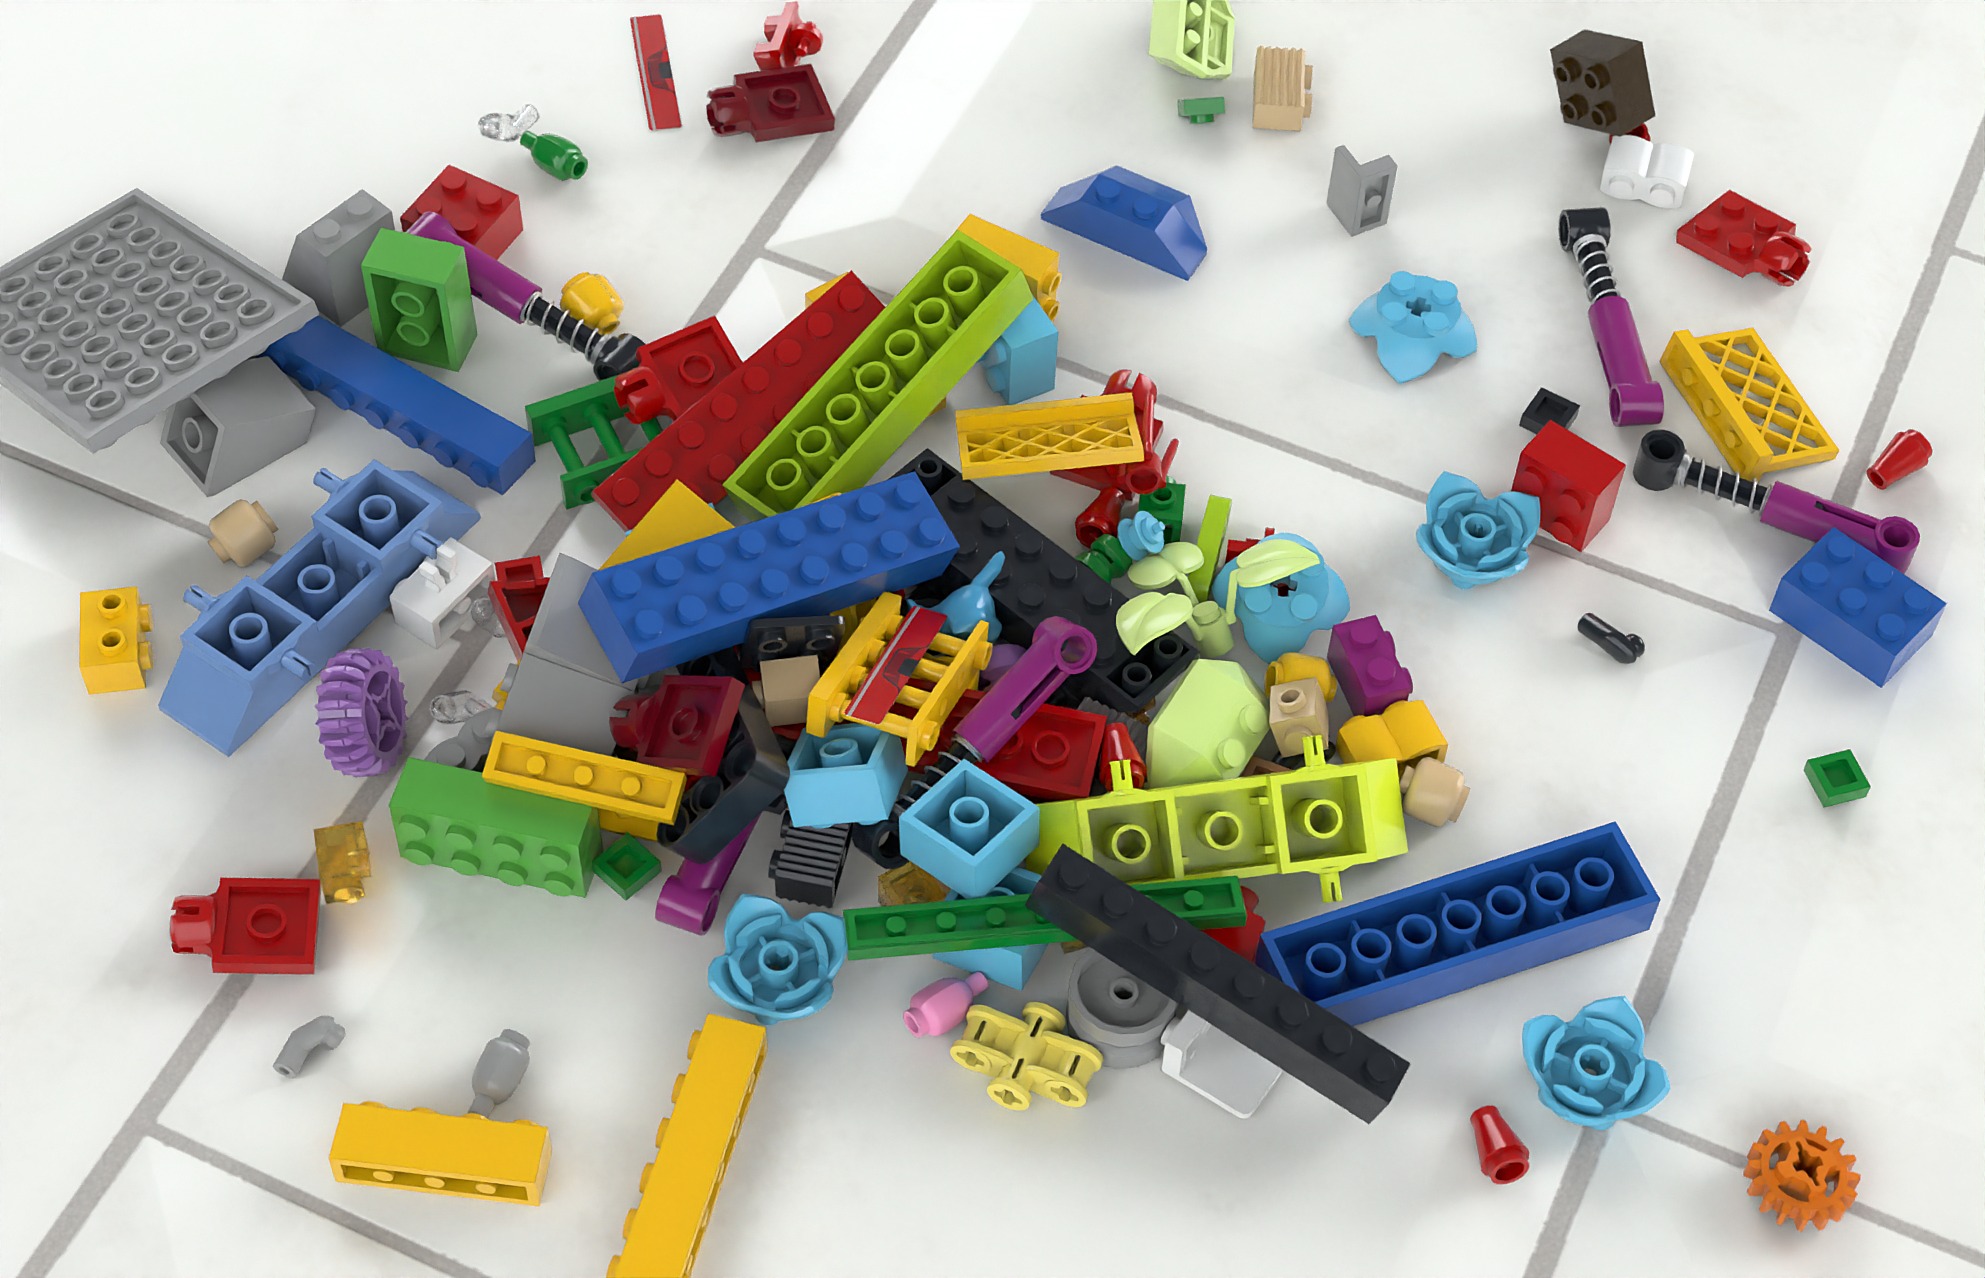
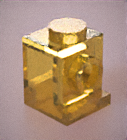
M363 821L313 829L319 879L326 904L335 902L352 903L364 898L363 878L372 877L369 845Z
M910 860L902 867L891 869L878 876V902L881 906L944 901L947 896L932 875Z

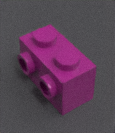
M1376 615L1336 624L1332 627L1327 660L1354 717L1358 715L1366 717L1381 715L1391 704L1401 700L1408 701L1409 694L1413 692L1411 675L1406 667L1400 666L1395 656L1396 649L1393 637L1389 631L1383 630Z

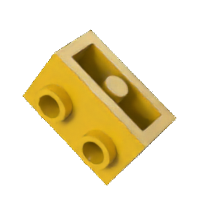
M137 586L80 592L79 668L89 695L146 688V670L153 669L152 646L150 641H146V632L153 631V616L150 604L142 605Z

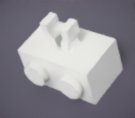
M451 537L444 545L442 544L436 549V559L432 560L429 556H426L419 568L408 579L401 580L389 596L395 624L436 650L489 599L487 594L490 581H495L493 563Z

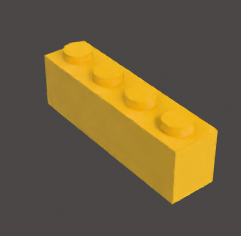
M365 1101L360 1104L343 1103L328 1159L336 1182L540 1207L552 1149L548 1127H542L530 1120L519 1119L514 1120L512 1123L489 1120L482 1115L474 1113L463 1114L459 1117L438 1114L436 1111L424 1107L412 1108L409 1111L388 1108L378 1102Z

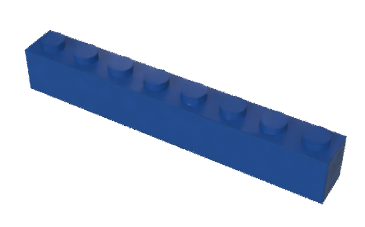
M320 316L314 317L306 322L300 330L288 333L269 345L264 352L254 356L256 358L268 356L283 373L297 380L305 389L319 392L331 399L339 408L353 411L365 418L373 427L387 430L399 437L410 448L421 449L433 456L442 466L446 468L453 467L469 476L478 486L488 487L501 495H504L536 462L531 432Z

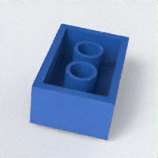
M1833 527L1781 578L1769 611L1882 688L1933 636L1947 603Z

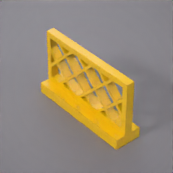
M1754 328L1695 338L1689 329L1674 331L1659 362L1734 473L1739 471L1740 478L1750 482L1756 478L1758 483L1763 473L1836 458L1840 450ZM1746 344L1755 357L1753 358L1732 349V346ZM1704 351L1720 357V363L1717 364L1710 361ZM1726 361L1748 369V375L1745 376L1724 367ZM1758 373L1771 379L1776 388L1753 379L1754 374ZM1724 381L1742 388L1741 394L1732 392ZM1750 391L1771 400L1769 407L1746 398L1747 392ZM1776 403L1792 409L1797 419L1774 410ZM1746 412L1764 419L1762 426L1753 423ZM1769 422L1792 431L1791 437L1788 438L1767 429ZM1798 434L1813 440L1818 448H1811L1797 442ZM1767 443L1785 450V454L1773 456L1774 453Z
M1132 393L955 411L963 480L1144 461V450L1134 414Z

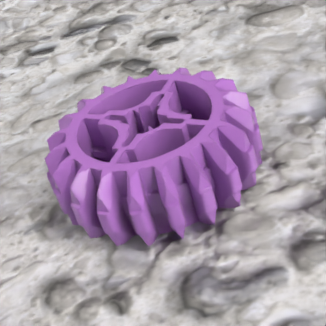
M359 648L348 649L346 652H337L334 658L328 659L326 669L322 670L320 674L322 684L316 688L319 697L318 704L314 706L318 710V720L315 724L319 726L321 733L319 743L325 745L324 755L326 759L331 760L334 770L341 771L343 775L369 777L387 773L390 767L396 765L397 755H401L403 752L402 740L407 737L405 721L409 719L405 712V706L408 701L404 700L403 695L405 685L399 682L400 672L397 667H393L390 656H384L381 650Z

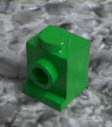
M1166 476L1165 488H1158L1149 494H1140L1138 512L1146 511L1157 519L1158 522L1161 521L1164 525H1172V528L1165 527L1163 530L1164 545L1180 542L1186 484H1177L1170 476Z

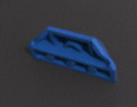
M1117 165L1060 187L1041 213V220L1186 281H1189L1207 255V246L1191 196Z

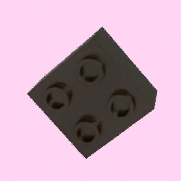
M1584 29L1550 49L1553 74L1556 79L1560 110L1564 123L1621 137L1656 116L1642 41Z

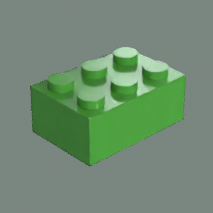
M381 228L361 264L377 348L393 357L459 372L478 335L464 247L446 241L441 242L415 236L407 232Z

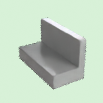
M1345 145L1335 148L1327 206L1350 236L1353 237L1387 224L1398 165L1390 155L1360 165Z

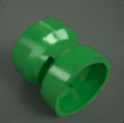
M1103 534L1091 544L1089 552H1082L1075 557V559L1110 585L1113 578L1118 579L1124 576L1132 565V558L1125 552L1120 541L1108 534Z

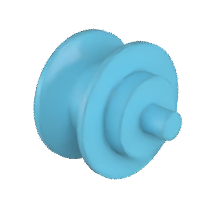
M1139 511L1135 514L1134 520L1126 518L1119 522L1118 540L1132 559L1140 561L1148 555V551L1154 554L1162 551L1164 546L1163 530L1165 526L1163 522H1158L1150 513Z

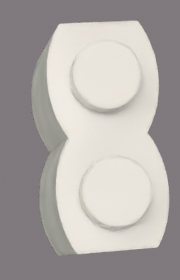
M1613 136L1602 176L1600 191L1619 199H1641L1648 204L1661 208H1680L1694 153L1689 149L1674 144L1661 143L1653 145L1649 141L1636 136Z

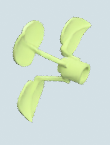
M1284 539L1268 540L1250 547L1237 557L1238 569L1231 571L1229 575L1226 610H1224L1214 601L1199 603L1185 575L1199 569L1204 564V557L1200 548L1188 542L1165 544L1159 553L1154 554L1150 552L1140 561H1135L1128 570L1130 582L1136 588L1152 590L1167 586L1177 579L1181 583L1186 596L1169 593L1164 596L1161 593L1149 592L1129 600L1121 606L1116 615V627L1119 636L1126 648L1133 655H1136L1148 642L1185 622L1192 631L1194 641H1196L1202 656L1217 657L1223 655L1234 646V639L1229 624L1237 621L1234 613L1237 584L1241 587L1265 585L1320 564L1319 558L1315 553L1300 544Z

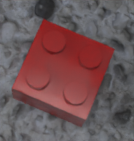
M449 164L400 217L402 232H406L423 213L428 211L435 212L453 226L457 236L496 260L523 231L519 195Z
M1550 420L1521 451L1511 492L1516 491L1538 496L1540 501L1539 527L1553 535L1558 541L1582 552L1609 522L1626 464Z

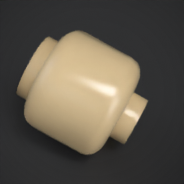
M240 499L211 519L209 528L214 537L207 541V543L223 563L232 559L237 565L246 567L274 547L276 540L273 533L278 530V527L257 500L250 504L248 501Z
M1430 757L1423 758L1415 769L1407 765L1399 780L1400 793L1403 794V812L1438 828L1444 826L1448 820L1455 823L1470 792V788L1464 785L1465 776L1463 772Z

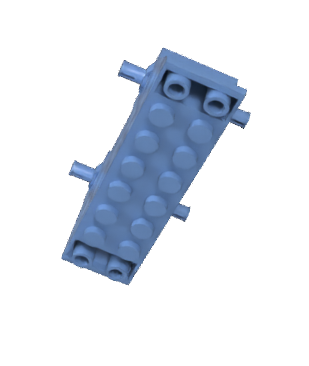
M375 459L358 474L346 480L340 479L326 468H321L320 473L317 472L315 474L313 483L331 495L328 501L311 516L314 528L256 581L246 575L231 590L217 597H212L197 585H191V591L189 589L185 591L183 596L184 602L189 603L201 611L197 621L180 635L183 649L158 704L160 711L227 757H230L326 666L329 658H334L337 652H341L391 604L389 596L401 580L408 579L423 563L426 556H429L432 560L436 559V549L442 544L444 545L450 537L458 541L481 519L480 513L414 471H394Z

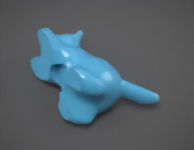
M1001 551L996 553L970 585L952 592L945 600L932 608H925L917 605L912 599H907V614L913 606L945 614L947 619L939 632L963 640L969 638L980 620L988 622L987 642L993 644L1002 631V624L996 617L994 601L988 591V586L1002 570L1005 559L1004 553ZM927 649L926 651L932 656L941 654L940 652Z

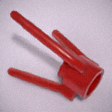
M1151 393L1145 396L1142 441L1144 461L1126 463V465L1124 463L1114 464L1117 471V482L1120 484L1126 483L1131 491L1138 494H1149L1158 488L1163 489L1166 487V476L1179 445L1178 439H1172L1162 462L1160 457L1152 450L1154 396Z

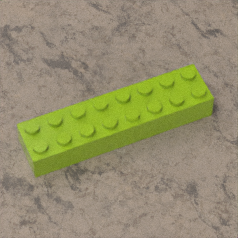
M956 230L726 480L723 487L738 511L755 522L803 507L836 492L844 494L863 488L1034 299L1022 269L961 231Z

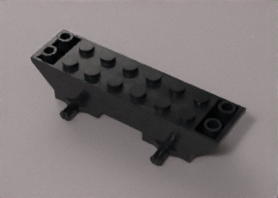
M925 449L889 478L892 479L915 471L960 545V548L942 576L915 584L917 588L905 597V604H907V599H912L913 601L927 598L945 600L952 592L970 585L992 557L1001 551L1005 555L1002 570L988 586V591L994 601L996 617L1002 624V631L999 635L1009 644L1019 645L1027 651L1033 644V635L1038 625L1045 619L1054 616L1063 617L1093 634L1097 643V653L1091 666L1081 673L1070 674L1043 704L1059 707L1065 704L1078 709L1084 698L1090 697L1093 701H1098L1109 709H1115L1118 713L1139 712L1182 674L1193 660L1200 658V651L1172 630L1151 640L1136 655H1133L1122 642L1116 627L1117 612L1130 599L970 479L963 480L962 473L930 449ZM1068 639L1062 644L1061 652L1066 648Z

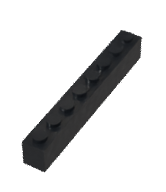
M1063 843L1024 905L1367 1124H1370L1390 1104L1411 1065L1410 1062Z

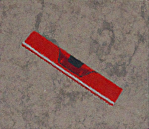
M656 14L631 17L630 23L649 130L680 128L682 125L662 16Z
M913 606L846 708L844 714L873 724H881L944 624L947 615Z

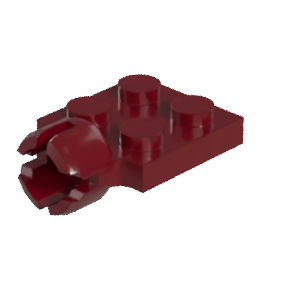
M812 64L734 75L733 85L716 87L707 92V98L711 99L710 103L706 105L707 118L710 127H714L711 130L716 136L725 137L748 132L751 133L756 142L834 131L835 117Z
M664 675L660 688L653 694L634 693L621 698L615 703L613 708L616 711H629L627 717H610V733L619 746L626 747L631 752H638L637 763L685 773V775L715 777L735 715L738 711V705L745 684L733 677Z

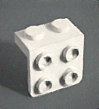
M1189 1010L1181 1020L1174 1017L1161 1037L1160 1043L1165 1045L1161 1071L1239 1118L1246 1119L1252 1116L1283 1072L1281 1068Z

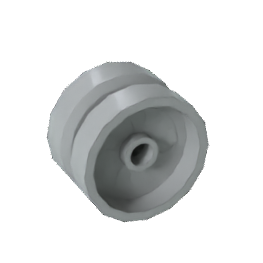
M1088 948L1075 962L1069 980V999L1066 1009V1020L1070 1038L1086 1042L1095 1047L1103 1055L1104 1061L1102 1065L1115 1069L1139 1067L1156 1059L1165 1048V1045L1160 1043L1161 1037L1168 1024L1176 1017L1178 1003L1091 948Z

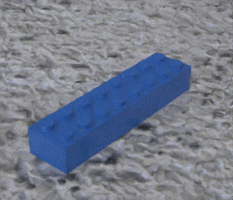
M914 471L593 572L578 601V605L621 683H625L741 644L744 641L748 623L752 620L824 616L880 597L884 591L892 593L942 576L960 548V545Z
M1615 821L1261 933L1254 964L1349 1025L1356 1026L1650 929L1661 899Z

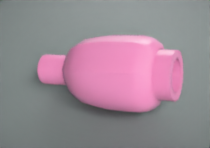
M977 971L965 980L954 977L943 978L915 993L911 997L910 1008L903 1013V1019L909 1031L915 1037L920 1038L925 1034L939 1036L956 1027L966 1019L969 1008L973 1006L974 997L988 988L985 976Z

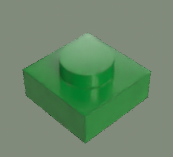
M1224 97L1178 100V116H1190V124L1214 122V114L1225 113Z
M1850 749L1808 759L1803 769L1823 808L1867 797L1871 788Z
M628 832L592 861L593 872L625 901L662 872L661 861Z

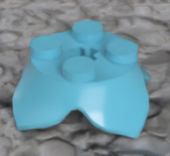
M1405 271L1395 272L1392 274L1390 282L1385 284L1379 292L1365 299L1353 311L1349 319L1350 326L1357 334L1363 337H1376L1377 355L1381 364L1399 384L1424 375L1433 368L1442 352L1447 353L1453 358H1463L1477 351V338L1473 324L1461 308V303L1457 298V287L1449 281H1439L1428 276L1412 275Z
M1444 471L1429 491L1426 503L1427 523L1419 525L1416 531L1417 543L1423 552L1433 560L1434 564L1446 576L1451 578L1452 583L1458 588L1470 589L1475 585L1497 582L1503 577H1508L1522 571L1528 564L1529 555L1525 551L1536 536L1540 525L1539 497L1513 491L1503 492L1492 499H1487L1483 496L1477 484L1468 478Z
M1292 533L1269 535L1257 544L1273 539L1290 540L1315 553L1319 558L1320 564L1257 587H1241L1237 584L1235 616L1243 623L1244 638L1250 649L1268 664L1272 661L1276 662L1284 653H1298L1304 648L1313 631L1332 629L1333 625L1340 624L1350 611L1349 597L1343 581L1324 562L1323 556L1311 542ZM1237 557L1223 567L1211 586L1215 602L1224 610H1226L1229 575L1231 571L1238 569ZM1278 583H1285L1293 591L1289 590L1287 597L1278 596V589L1273 587V585L1277 586Z
M742 893L726 918L724 928L725 953L723 956L712 960L708 967L707 979L709 987L718 997L735 1008L755 1015L757 1021L764 1025H774L779 1021L803 1018L821 1010L832 998L834 977L844 963L847 954L843 917L828 912H811L801 919H794L788 914L782 904L767 897ZM778 965L781 971L771 970V967Z
M1626 996L1596 1000L1584 1006L1570 1022H1564L1555 1015H1540L1524 1023L1522 1032L1523 1056L1529 1071L1539 1087L1538 1098L1543 1105L1549 1107L1559 1117L1578 1125L1591 1126L1596 1130H1607L1616 1120L1631 1118L1648 1112L1660 1103L1670 1091V1082L1665 1069L1657 1061L1646 1059L1643 1055L1645 1033L1642 1021ZM1585 1069L1594 1070L1597 1072L1596 1076L1586 1073Z

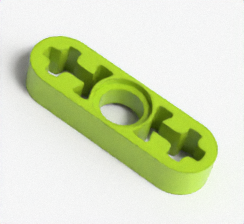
M1211 494L1196 545L1203 554L1204 564L1188 575V580L1199 603L1209 600L1232 506V499Z

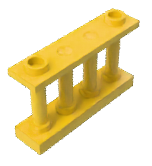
M884 591L809 693L806 733L824 738L834 723L842 722L843 719L907 738L905 764L914 767L925 750L931 751L934 748L940 727L978 670L984 671L987 668L992 655L993 645L987 642L989 623L982 620L979 621L967 640L938 632L928 649L955 658L950 666L923 658L920 660L912 675L936 682L937 685L931 693L905 685L895 700L897 703L919 709L913 720L888 712L881 724L877 725L846 716L844 712L851 699L856 695L905 619V617L900 616L902 596Z
M495 731L482 774V778L487 783L597 807L600 830L625 835L628 832L634 838L658 843L656 832L659 822L675 824L687 782L685 773L500 731Z

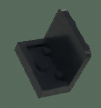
M829 613L824 616L752 620L748 623L743 643L736 645L740 664L743 669L752 668L756 672H761L760 661L817 655L819 669L823 668L827 664H831L836 657L846 628L845 618L840 615L830 616Z

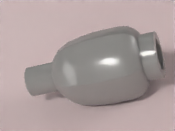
M504 1029L500 1037L494 1038L487 1043L473 1073L472 1088L476 1096L468 1113L479 1114L488 1118L495 1104L502 1103L511 1097L520 1084L530 1062L527 1050L530 1041L527 1037L514 1030Z

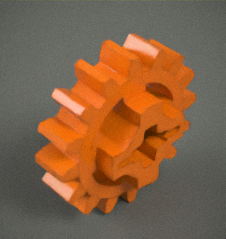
M1800 1120L1796 1130L1792 1131L1785 1121H1781L1775 1133L1768 1129L1763 1130L1757 1143L1753 1142L1747 1155L1749 1160L1743 1171V1176L1753 1180L1747 1189V1193L1749 1196L1761 1195L1763 1201L1758 1210L1761 1213L1771 1209L1777 1211L1776 1224L1780 1226L1787 1218L1795 1219L1797 1231H1803L1807 1222L1811 1220L1819 1231L1824 1230L1829 1219L1838 1223L1844 1216L1847 1208H1851L1858 1193L1854 1190L1861 1177L1860 1174L1851 1171L1857 1159L1855 1155H1842L1840 1153L1845 1142L1842 1138L1832 1142L1825 1139L1827 1134L1826 1127L1821 1126L1815 1134L1809 1132L1805 1120ZM1778 1154L1779 1158L1775 1168L1770 1169V1158ZM1833 1181V1193L1829 1197H1826L1825 1192L1828 1188L1827 1185L1829 1182Z

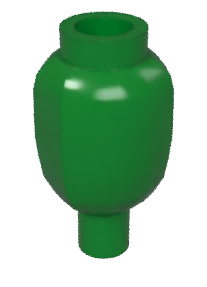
M525 131L522 134L520 144L530 150L531 157L536 165L551 176L565 181L570 178L578 180L585 174L588 161L583 157L580 148L573 142L552 133L537 136L530 131Z

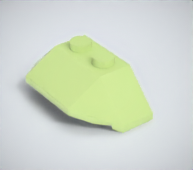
M1153 0L1149 55L1161 64H1165L1181 74L1201 79H1227L1231 75L1235 24V18L1229 1Z
M1196 659L1191 662L1148 727L1146 752L1148 782L1144 783V790L1232 779L1240 776L1270 729V704L1264 691L1238 662Z

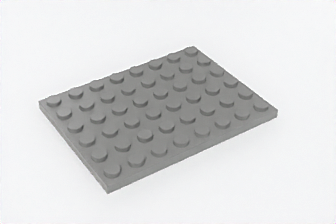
M135 188L0 267V384L94 454L100 449L112 446L118 438L134 428L151 422L157 414L173 404L188 399L193 395L194 391L212 380L227 375L233 367L251 356L261 354L269 345L288 333L300 330L306 322L318 316L319 312L312 298L143 191Z

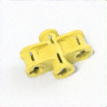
M1029 1002L1026 1003L1021 1013L1024 1019L1022 1021L984 1005H973L969 1008L966 1015L968 1022L961 1039L954 1041L950 1049V1055L961 1066L994 1077L988 1085L987 1092L995 1102L1006 1108L1022 1111L1030 1105L1032 1097L1029 1092L1031 1090L1066 1106H1084L1088 1098L1087 1085L1093 1072L1101 1068L1104 1059L1099 1050L1092 1045L1059 1034L1066 1024L1065 1017L1061 1012L1045 1003Z

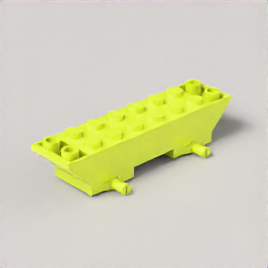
M1322 735L1301 737L1306 766L1294 771L1147 790L1133 788L1130 759L1111 761L1109 764L1111 766L1114 791H1110L1105 795L1035 804L1039 807V846L1024 859L1025 868L1028 871L1043 875L1063 843L1128 885L1238 876L1239 879L1276 873L1286 874L1308 871L1320 875L1322 903L1343 901L1339 871H1343L1354 864L1376 862L1378 859L1408 853L1396 758H1387L1340 765L1325 764Z

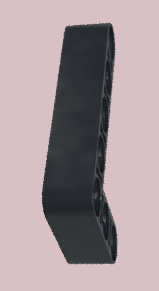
M733 646L675 665L679 675L733 677L745 684L716 776H702L682 796L674 825L659 822L657 826V841L662 847L699 865L707 864L770 805L786 788L790 776L788 762Z

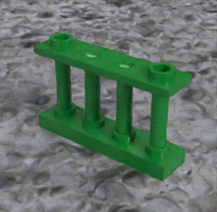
M617 376L525 406L528 431L532 433L534 446L552 441L567 473L560 475L563 504L566 510L596 501L591 496L593 490L642 449L639 448L626 453L610 421L625 417L624 414L630 411L629 407L620 409L613 388L615 386L614 379ZM657 418L640 424L649 442L663 431ZM593 427L609 459L584 467L569 435Z

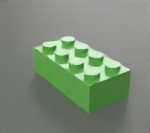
M408 757L389 802L401 857L417 865L426 866L434 864L452 868L456 872L467 876L479 874L500 879L502 882L512 886H522L524 884L546 889L557 896L574 895L586 898L595 874L592 868V861L603 852L597 807L487 783L482 778L483 773Z

